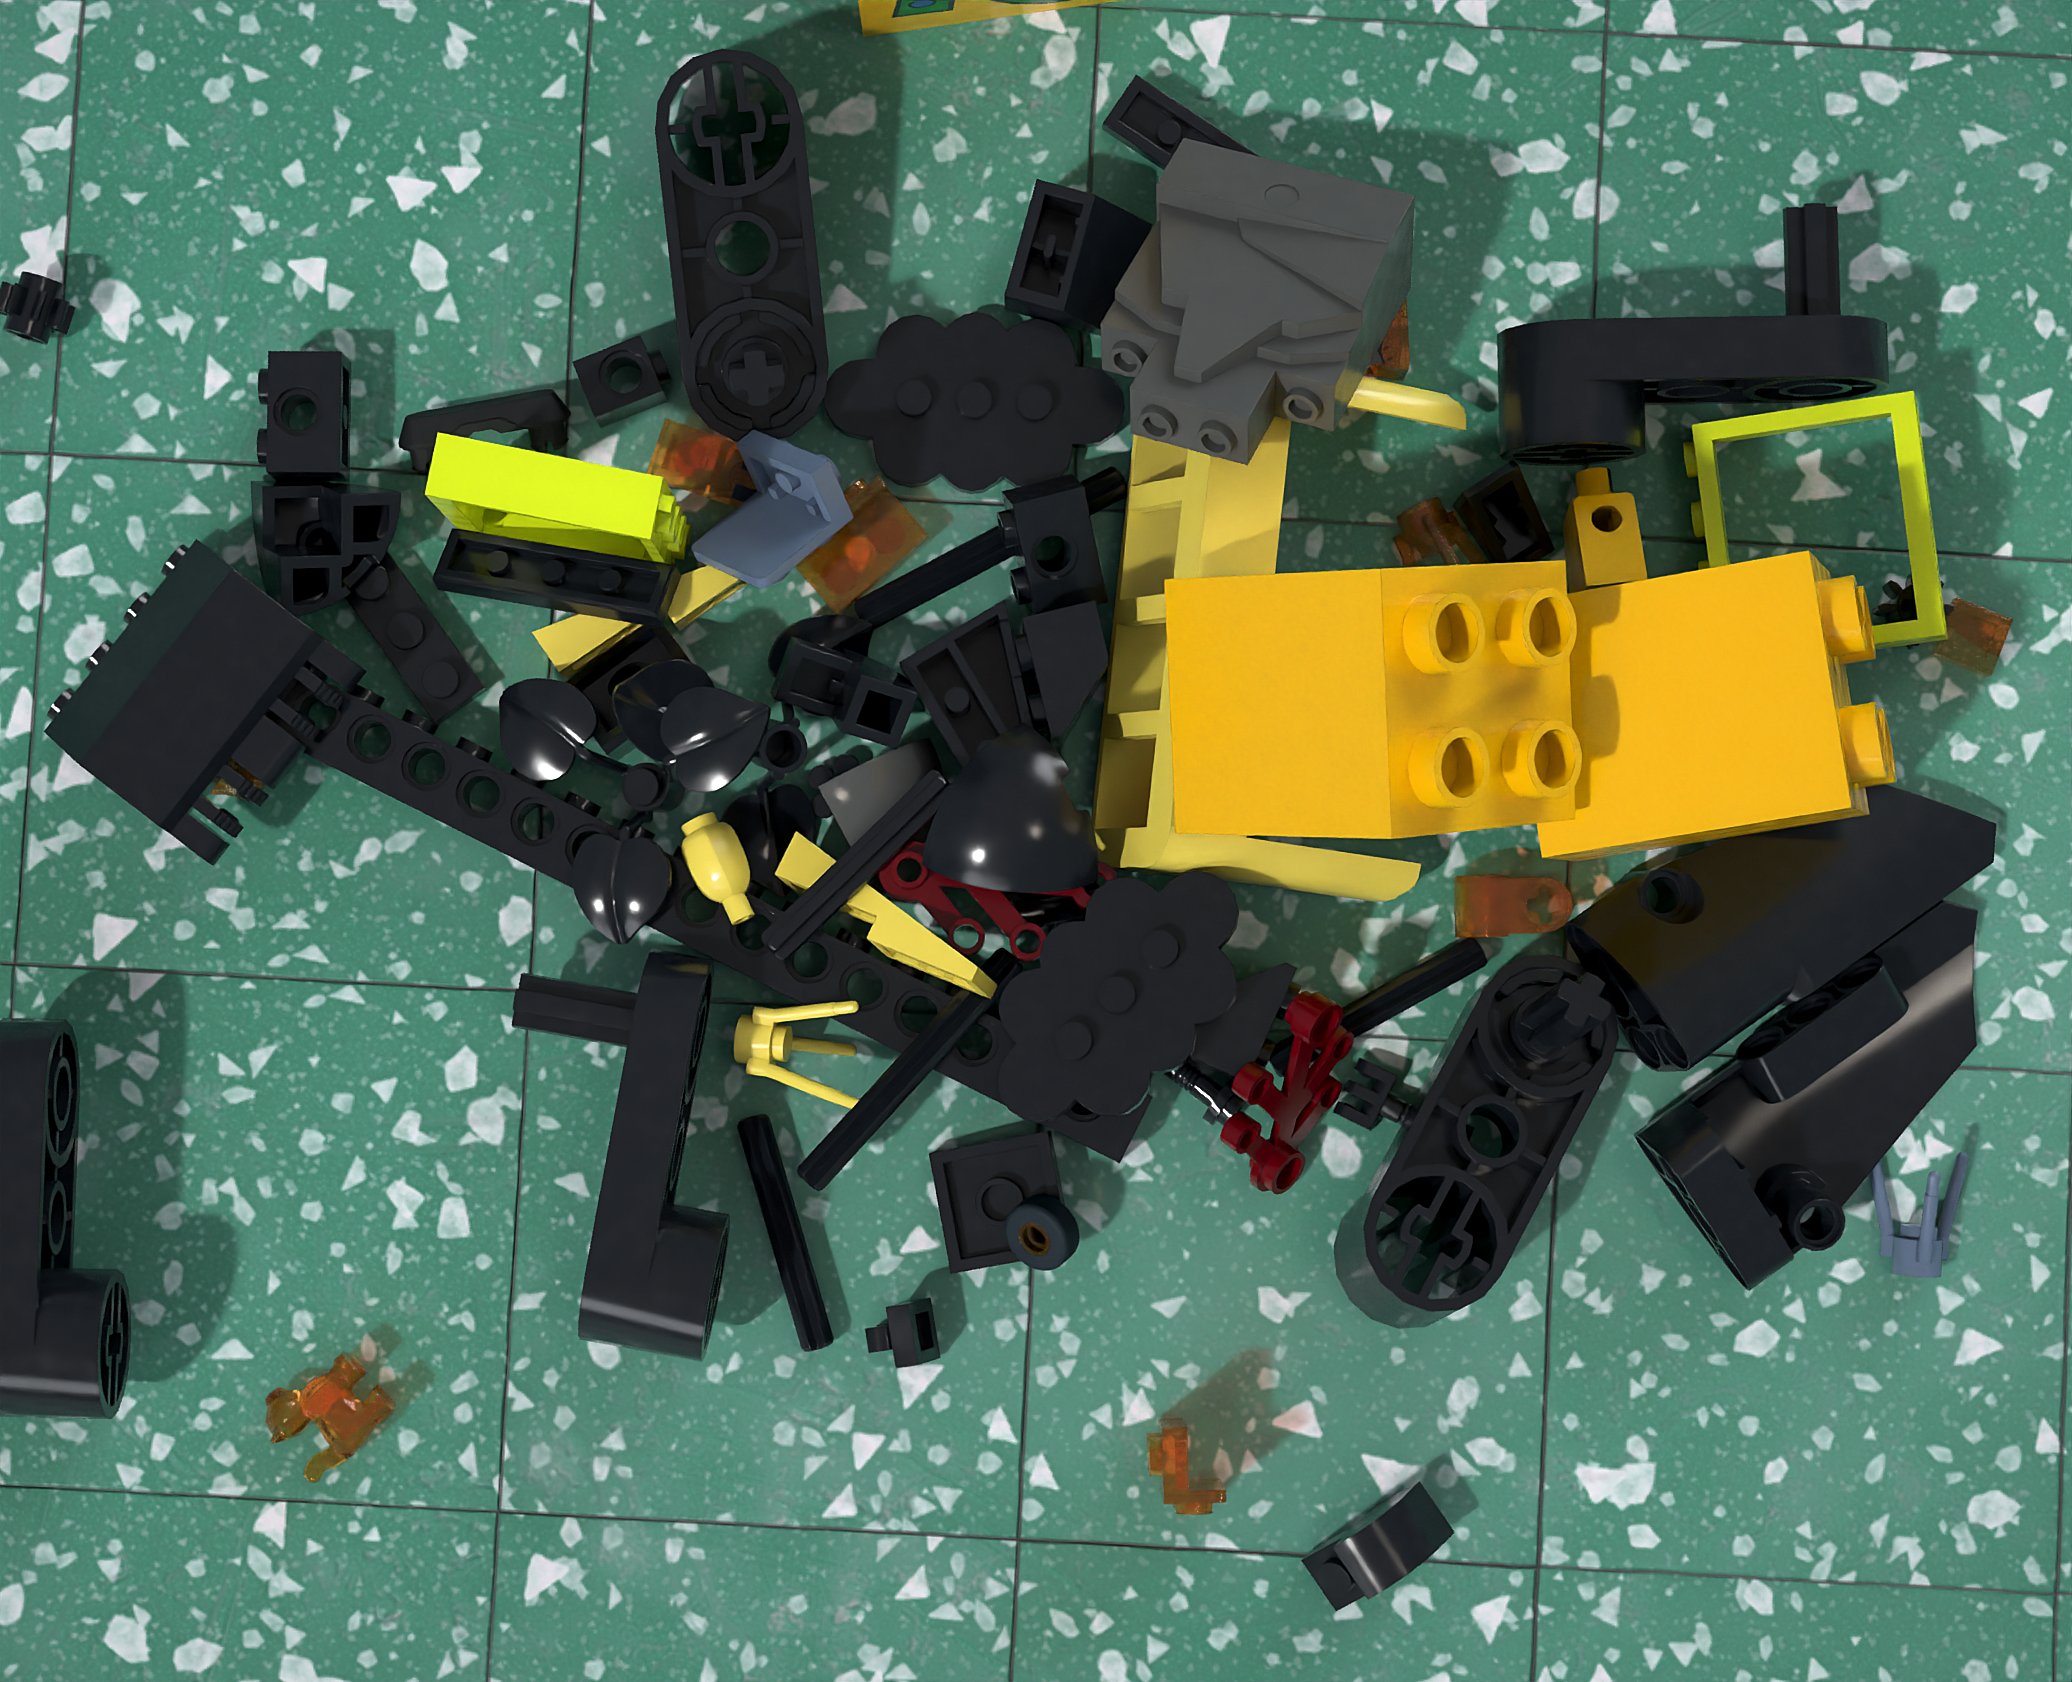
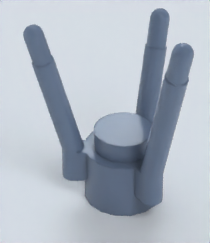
M1960 1152L1956 1156L1937 1227L1935 1226L1939 1198V1172L1931 1171L1928 1174L1921 1224H1900V1235H1895L1881 1161L1869 1173L1881 1233L1880 1256L1892 1257L1891 1273L1911 1277H1941L1942 1260H1947L1949 1236L1969 1160L1965 1152Z

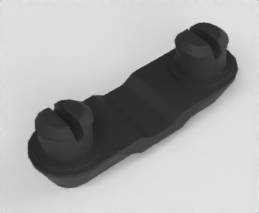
M553 389L537 390L421 411L405 417L398 445L403 450L410 452L413 466L411 469L419 474H428L429 463L432 462L438 432L468 438L473 432L490 429L499 433L528 429L531 440L530 447L537 452H547V441H551L555 451L563 448L569 440L566 435L564 422L571 416V411Z

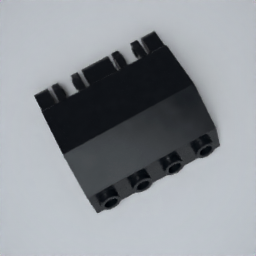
M196 539L190 548L183 544L168 558L161 570V573L166 578L152 596L144 592L133 602L123 618V621L128 626L114 643L109 640L104 641L91 655L85 666L90 674L78 689L74 691L68 688L56 699L47 713V716L52 721L44 732L86 771L203 860L214 866L231 844L192 814V810L195 808L227 834L236 838L244 827L239 823V819L208 799L209 793L222 778L236 789L237 794L251 804L255 803L261 807L269 795L229 763L232 760L236 761L274 790L307 749V746L267 715L273 711L289 725L313 741L320 732V729L316 727L315 721L302 711H296L284 702L285 697L296 683L300 681L313 692V696L326 706L338 709L345 698L308 670L306 666L309 662L350 693L367 671L236 571L222 557Z

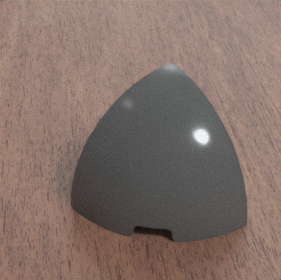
M925 738L903 745L867 761L818 786L850 847H852L929 771L935 769L942 775L943 773L931 739ZM933 819L911 840L924 843ZM905 860L898 867V876L903 881L910 882L921 869V865L915 860ZM878 871L869 881L877 892L888 899L891 896L883 888Z

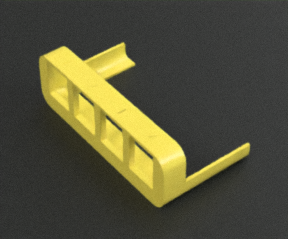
M1362 378L1347 406L1441 427L1466 430L1465 409L1449 395L1372 378ZM1277 416L1274 417L1248 465L1133 434L1091 818L1096 837L1098 861L1104 862L1116 870L1158 876H1179L1180 874L1200 871L1212 873L1226 881L1373 902H1386L1396 899L1399 895L1415 887L1420 873V863L1247 838V835L1175 834L1164 579L1275 574L1291 420Z

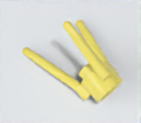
M845 1001L777 1009L755 1006L752 1015L743 1014L738 1020L734 1035L735 1061L747 1064L746 1074L769 1077L834 1104L852 1109L858 1103V1098L776 1066L777 1061L787 1062L791 1050L854 1056L857 1053L855 1045L793 1037L792 1027L782 1025V1022L855 1013L859 1009V1004L856 1001Z

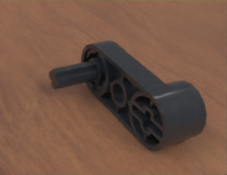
M719 49L693 57L670 76L657 102L655 136L682 378L692 408L710 429L735 442L740 441L752 430L780 440L792 436L814 417L826 394L829 367L803 116L794 88L775 65L751 52ZM721 64L733 65L738 113L753 112L756 122L755 132L740 134L745 182L738 185H727L724 182L720 136L705 137L702 130L703 117L717 115L712 67ZM743 66L769 80L781 95L787 113L770 116L771 125L788 124L787 141L777 162L757 179H755L751 142H761L763 140L766 119L762 106L758 101H746ZM701 70H703L707 106L695 108L692 129L696 142L700 147L711 146L715 183L705 180L688 169L676 154L670 136L687 134L686 124L669 125L671 106L681 86ZM739 220L750 221L758 225L767 235L769 242V253L764 264L756 271L748 274H737L724 268L719 262L715 251L716 239L720 231L728 224Z
M1806 203L1802 207H1786L1783 209L1786 316L1550 320L1507 328L1498 333L1497 360L1501 459L1508 462L1513 459L1517 464L1536 466H1573L1611 463L1637 458L1646 453L1645 405L1828 402L1860 398L1878 394L1889 389L1887 323L1876 318L1841 315L1837 206L1826 207L1825 203Z
M652 949L648 954L643 969L638 993L528 973L521 974L519 987L516 989L513 1002L512 1027L627 1048L581 1295L578 1320V1336L580 1340L696 1361H703L706 1355L722 1284L729 1239L730 1215L675 1205L674 1203L711 1004L714 978L713 959Z
M1556 955L1525 956L1499 969L1484 981L1466 1003L1365 1194L1354 1203L1341 1219L1333 1245L1336 1275L1349 1300L1370 1319L1397 1329L1427 1327L1483 1298L1501 1277L1611 1066L1619 1039L1616 1009L1604 988L1606 983L1598 976L1588 972L1582 965ZM1536 981H1539V982H1542V983L1547 984V985H1543V984H1536V983H1535V984H1531V985L1519 987V986H1521V985L1528 984V983H1532V982H1536ZM1499 991L1506 995V997L1503 999L1496 995V993ZM1469 1115L1483 1116L1497 1126L1502 1138V1149L1498 1158L1480 1155L1472 1148L1466 1135V1124ZM1389 1197H1413L1407 1211L1398 1216L1400 1211L1385 1203ZM1439 1210L1440 1212L1418 1252L1427 1257L1428 1260L1409 1270L1402 1284H1400L1422 1243V1240L1412 1234L1432 1223ZM1440 1278H1442V1283L1454 1289L1448 1298H1428L1433 1286Z
M3 1018L0 1020V1417L112 1419L119 1411L129 1370L131 1308L129 1290L124 1274L118 1269L73 1268L80 1064L73 1027L66 1019Z

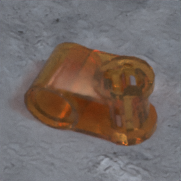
M1508 875L1454 877L1455 938L1510 937V934L1551 932L1565 925L1572 913L1573 902L1571 893L1564 884L1556 879L1547 877L1509 878ZM1539 888L1546 889L1548 899L1558 900L1559 904L1558 911L1548 914L1547 923L1540 922L1538 912L1528 911L1527 901L1538 897Z

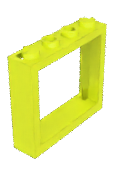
M1914 391L1692 424L1693 441L1684 442V459L1688 478L1698 477L1701 500L1691 502V515L1696 538L1706 537L1708 560L1699 561L1698 569L1702 570L1730 564L1715 444L1891 417L1917 620L1872 626L1875 649L1948 640L1918 403Z
M437 433L425 495L457 529L672 565L675 563V558L684 560L687 545L690 543L692 526L686 524L687 516L683 514L681 506L678 505L676 497L673 496L663 477Z

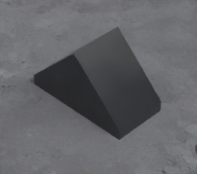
M1513 459L1463 491L1452 505L1491 564L1536 562L1555 550L1520 467Z

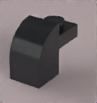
M792 636L770 691L775 700L831 717L840 732L894 749L898 748L918 696V691L906 677L874 659L843 648L842 652L835 651Z
M1419 1481L1377 1504L1354 1527L1312 1549L1301 1561L1335 1611H1338L1364 1596L1370 1599L1401 1580L1432 1556L1455 1532Z

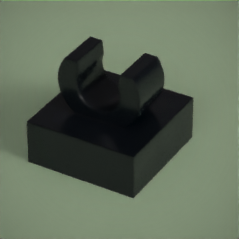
M931 1297L886 1307L888 1323L865 1328L868 1352L873 1353L893 1349L896 1368L916 1366L941 1358Z

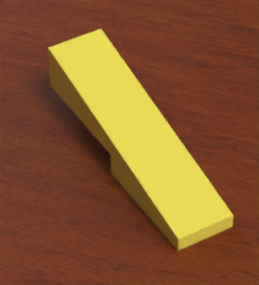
M709 565L681 575L668 615L680 631L749 583ZM578 614L532 633L558 672L567 679L643 625Z
M796 831L775 875L795 893L802 895L836 860ZM867 883L838 910L873 924L866 938L887 957L989 999L992 998L998 985L979 967Z

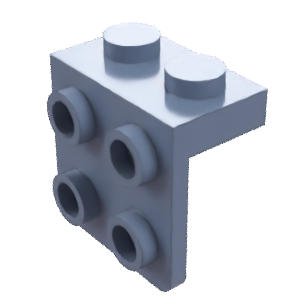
M752 430L738 441L736 445L757 492L696 540L691 548L698 561L758 588H766L783 580L793 567L816 548L827 544L834 534L854 517L840 487L842 483L841 474L828 457L822 454L816 455L793 446L785 439L778 440Z

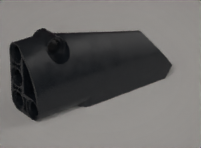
M1885 784L1865 787L1869 815L1728 837L1652 869L1637 870L1625 874L1618 882L1615 890L1565 924L1566 938L1582 966L1606 983L1604 988L1616 1009L1617 1024L1638 1058L1650 1069L1657 1072L1687 1071L1778 1005L1796 1002L1823 986L1994 862L1996 823L1944 803ZM1650 883L1653 884L1658 893V902L1654 910L1647 900V889Z
M1945 900L1939 901L1823 986L1797 1001L1747 1037L1737 1048L1735 1053L1737 1060L1634 1133L1640 1148L1669 1191L1715 1253L1746 1290H1752L1794 1259V1254L1801 1249L1823 1251L1832 1247L1841 1238L1845 1229L1843 1205L1914 1118L1977 1046L1973 999L1974 938L1978 914L1976 909ZM1814 1207L1812 1215L1805 1222L1800 1223L1803 1214L1808 1209Z

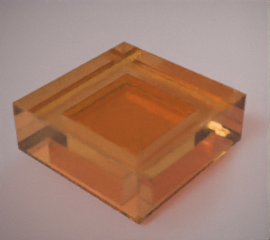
M1956 597L1952 599L1950 604L1954 606V611L1945 617L1948 640L1936 641L1931 655L1989 677L1993 674L2013 619Z

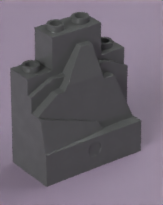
M1183 138L1156 183L1157 221L1116 287L1115 301L1100 324L1102 370L1135 378L1130 386L1131 434L1248 465L1275 416L1332 432L1336 429L1411 289L1415 195Z

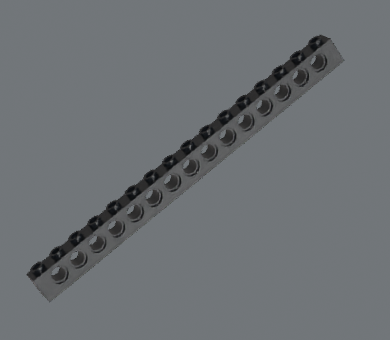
M309 662L306 668L345 698L339 708L336 709L334 722L328 728L320 730L313 741H311L273 711L267 715L307 746L303 753L573 888L572 866L580 842L592 834H607L618 839L621 827L629 821L623 818L619 827L616 828L597 818L602 808L601 806L571 791L568 792L563 801L543 791L547 781H536L527 778L514 767L509 774L489 764L488 762L493 752L461 736L456 746H453L434 736L439 727L436 723L406 709L402 719H399L380 709L385 700L384 697L358 684L350 693L326 682L329 676L311 662ZM298 681L283 701L296 711H302L308 716L312 705L319 700L313 696V692L308 687ZM385 726L391 736L388 750L379 757H367L362 748V740L365 733L373 727ZM430 753L441 754L445 762V772L442 778L434 784L422 785L416 776V766L419 760ZM481 781H495L500 791L498 803L487 812H476L470 804L471 790ZM538 807L549 808L554 816V827L551 833L540 840L529 839L524 831L526 815ZM640 826L632 833L630 839L642 837L653 841L656 834ZM677 845L673 855L665 852L672 869L670 892L660 911L645 925L804 1005L853 1001L848 993V983L851 977L862 970H870L877 973L882 980L883 987L880 997L875 1002L868 1005L859 1004V1009L855 1013L829 1017L901 1054L920 1034L910 1031L903 1023L902 1011L906 1003L917 997L927 998L935 1004L938 1014L961 989V987L949 982L945 992L923 982L927 974L926 972L894 959L889 965L869 955L868 953L873 944L844 928H840L836 938L818 930L804 943H817L823 946L827 952L828 962L821 974L815 977H803L794 967L795 953L788 960L782 961L766 946L758 950L746 948L740 940V928L743 922L732 925L722 903H718L717 912L710 920L705 922L692 921L686 913V901L689 895L699 888L686 866L681 847ZM750 882L745 895L755 914L754 916H764L772 924L793 904L786 900L782 909L779 910L760 900L764 888ZM984 1013L975 1024L985 1027L992 1036V1047L989 1053L982 1059L969 1060L958 1052L955 1045L933 1070L1005 1105L1000 1098L997 1086L999 1066L1007 1053L1017 1043L1010 1038L1003 1028L1001 1019L998 1020ZM1147 1094L1140 1106L1129 1114L1111 1118L1094 1113L1078 1115L1069 1110L1056 1120L1040 1124L1120 1163L1153 1097Z

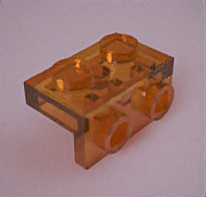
M877 476L869 484L861 478L843 492L854 518L838 530L827 544L816 548L794 567L837 615H841L857 599L861 598L929 538L926 531L888 490V485L880 476Z
M1158 1418V1433H1147L1146 1436L1147 1470L1150 1476H1159V1492L1163 1503L1173 1504L1176 1514L1203 1515L1213 1513V1503L1227 1502L1224 1484L1221 1479H1188L1187 1426L1182 1418Z

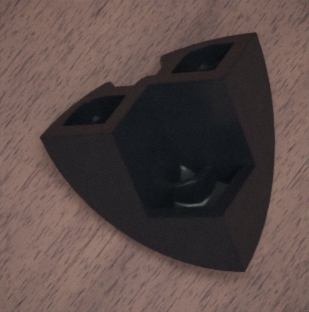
M251 481L255 545L266 594L295 616L310 614L327 608L351 593V586L365 574L371 565L379 564L386 554L398 523L401 492L380 487L345 483Z
M1022 723L1002 733L981 749L959 773L941 801L927 835L922 865L958 882L1007 892H1057L1096 883L1098 880V852L1091 816L1086 809L1076 810L1063 784V778L1070 773V770L1052 745L1036 730L1026 723Z

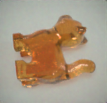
M344 1351L334 1359V1365L329 1370L311 1379L303 1388L288 1390L278 1387L269 1393L265 1399L267 1405L265 1424L272 1433L271 1443L275 1444L300 1436L307 1429L310 1422L314 1421L329 1444L328 1448L313 1455L305 1465L303 1475L311 1483L319 1482L325 1471L336 1468L351 1458L369 1441L376 1427L379 1424H383L396 1411L395 1402L378 1384L371 1390L366 1401H361L355 1396L351 1389L367 1371L352 1354L345 1353Z

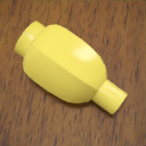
M714 812L700 815L681 826L685 836L681 852L686 866L702 894L712 901L723 904L732 925L742 923L753 917L755 914L745 895L750 883V869L745 852L734 829L725 822H718Z

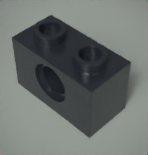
M268 351V368H261L258 374L259 402L261 405H267V428H259L257 434V457L259 464L266 465V472L276 481L350 482L351 362L341 351ZM304 403L315 404L317 408L315 422L305 430H292L289 424L292 411Z
M1072 474L1002 491L1005 510L997 512V522L1004 546L1006 548L1014 546L1018 568L1010 570L1009 574L1017 604H1026L1033 615L1093 600H1095L1096 605L1108 603L1084 486ZM1050 536L1062 537V547L1057 556L1047 561L1036 559V549L1043 539Z

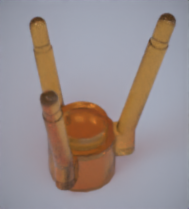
M1439 497L1423 501L1397 516L1396 520L1403 533L1394 537L1393 541L1401 555L1404 568L1417 567L1414 553L1416 551H1419L1423 560L1440 554L1446 566L1461 565L1452 549L1455 543L1471 564H1488L1462 530L1454 512L1447 513Z

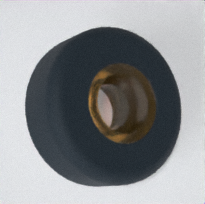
M1047 1195L1027 1197L1011 1210L1005 1223V1235L1012 1252L1020 1261L1036 1270L1049 1271L1060 1267L1076 1252L1079 1245V1228L1073 1214L1063 1203Z

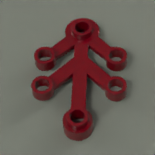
M910 840L879 871V878L885 891L891 897L902 902L919 901L946 932L949 946L964 957L973 956L982 949L985 942L984 930L976 920L963 918L940 887L965 888L1007 936L1010 949L1015 957L1027 962L1040 958L1042 943L1046 938L1043 929L1034 923H1027L1001 891L958 882L923 866L922 860L926 841L920 843ZM905 860H915L921 865V875L913 882L903 881L898 876V867ZM1098 861V875L1102 876L1106 882L1118 878V875L1111 866ZM1083 887L1057 892L1028 893L1072 897L1075 903L1085 911L1087 903L1092 897L1084 891ZM962 926L973 927L978 933V941L971 948L964 949L955 943V932ZM1024 931L1036 933L1040 938L1039 948L1030 954L1021 952L1016 946V939L1020 933Z
M1303 991L1288 1006L1285 1019L1290 1024V1030L1295 1037L1281 1091L1273 1084V1074L1256 1062H1249L1244 1065L1235 1076L1232 1084L1233 1093L1250 1105L1257 1104L1274 1120L1270 1138L1267 1140L1260 1135L1262 1130L1261 1124L1243 1111L1233 1114L1224 1124L1220 1134L1221 1142L1238 1154L1246 1153L1250 1157V1182L1262 1192L1270 1190L1274 1194H1282L1295 1184L1305 1166V1156L1298 1150L1299 1145L1323 1113L1334 1105L1341 1093V1082L1329 1073L1351 1050L1354 1043V1034L1340 1025L1343 1016L1342 1007L1321 992L1311 994L1308 991ZM1314 1050L1319 1056L1309 1068Z

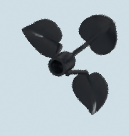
M838 614L818 615L799 620L784 629L773 643L768 656L769 671L776 678L791 636L835 651L842 652L843 648L868 657L873 625L859 618ZM680 659L657 661L615 686L612 693L614 715L623 734L639 751L654 760L663 762V758L671 753L664 745L660 735L661 720L669 703L685 690L702 686L715 688L707 673L696 664ZM781 702L784 720L781 722L769 719L762 743L751 760L757 766L768 770L756 784L757 795L741 794L736 796L725 807L719 822H725L734 829L748 861L750 879L758 882L772 893L785 897L792 889L775 875V872L796 831L813 843L815 815L809 798L799 787L793 784H780L768 790L773 782L783 780L785 774L798 769L807 755V741L804 734L798 729L800 720L795 717L793 705ZM801 708L802 710H804L805 712H808V713H810V714L818 715V716H825V715H822V714H819V713L812 712V711H809V710H806V709Z
M534 678L517 682L503 691L499 699L501 745L509 763L520 774L536 781L556 780L571 770L577 755L587 762L624 777L622 784L624 798L631 807L637 810V814L621 827L618 839L607 834H594L586 838L578 849L572 866V885L578 904L590 923L608 939L617 944H628L635 934L660 911L666 902L672 884L671 864L664 850L656 842L648 838L636 837L630 839L632 833L642 824L652 822L653 812L666 813L677 808L684 798L685 788L694 792L707 793L717 791L733 782L750 763L762 743L771 715L769 706L720 688L702 686L685 690L669 703L660 724L661 739L671 753L663 758V764L644 762L632 766L591 751L583 746L595 734L599 724V716L592 701L577 687L559 680Z

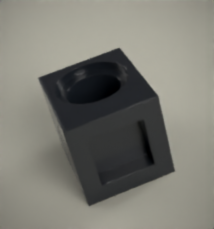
M640 335L572 362L594 418L600 428L668 402L661 385L671 382L672 379L659 347L647 351ZM625 366L639 369L642 372V379L635 390L628 393H619L611 389V378L618 369Z

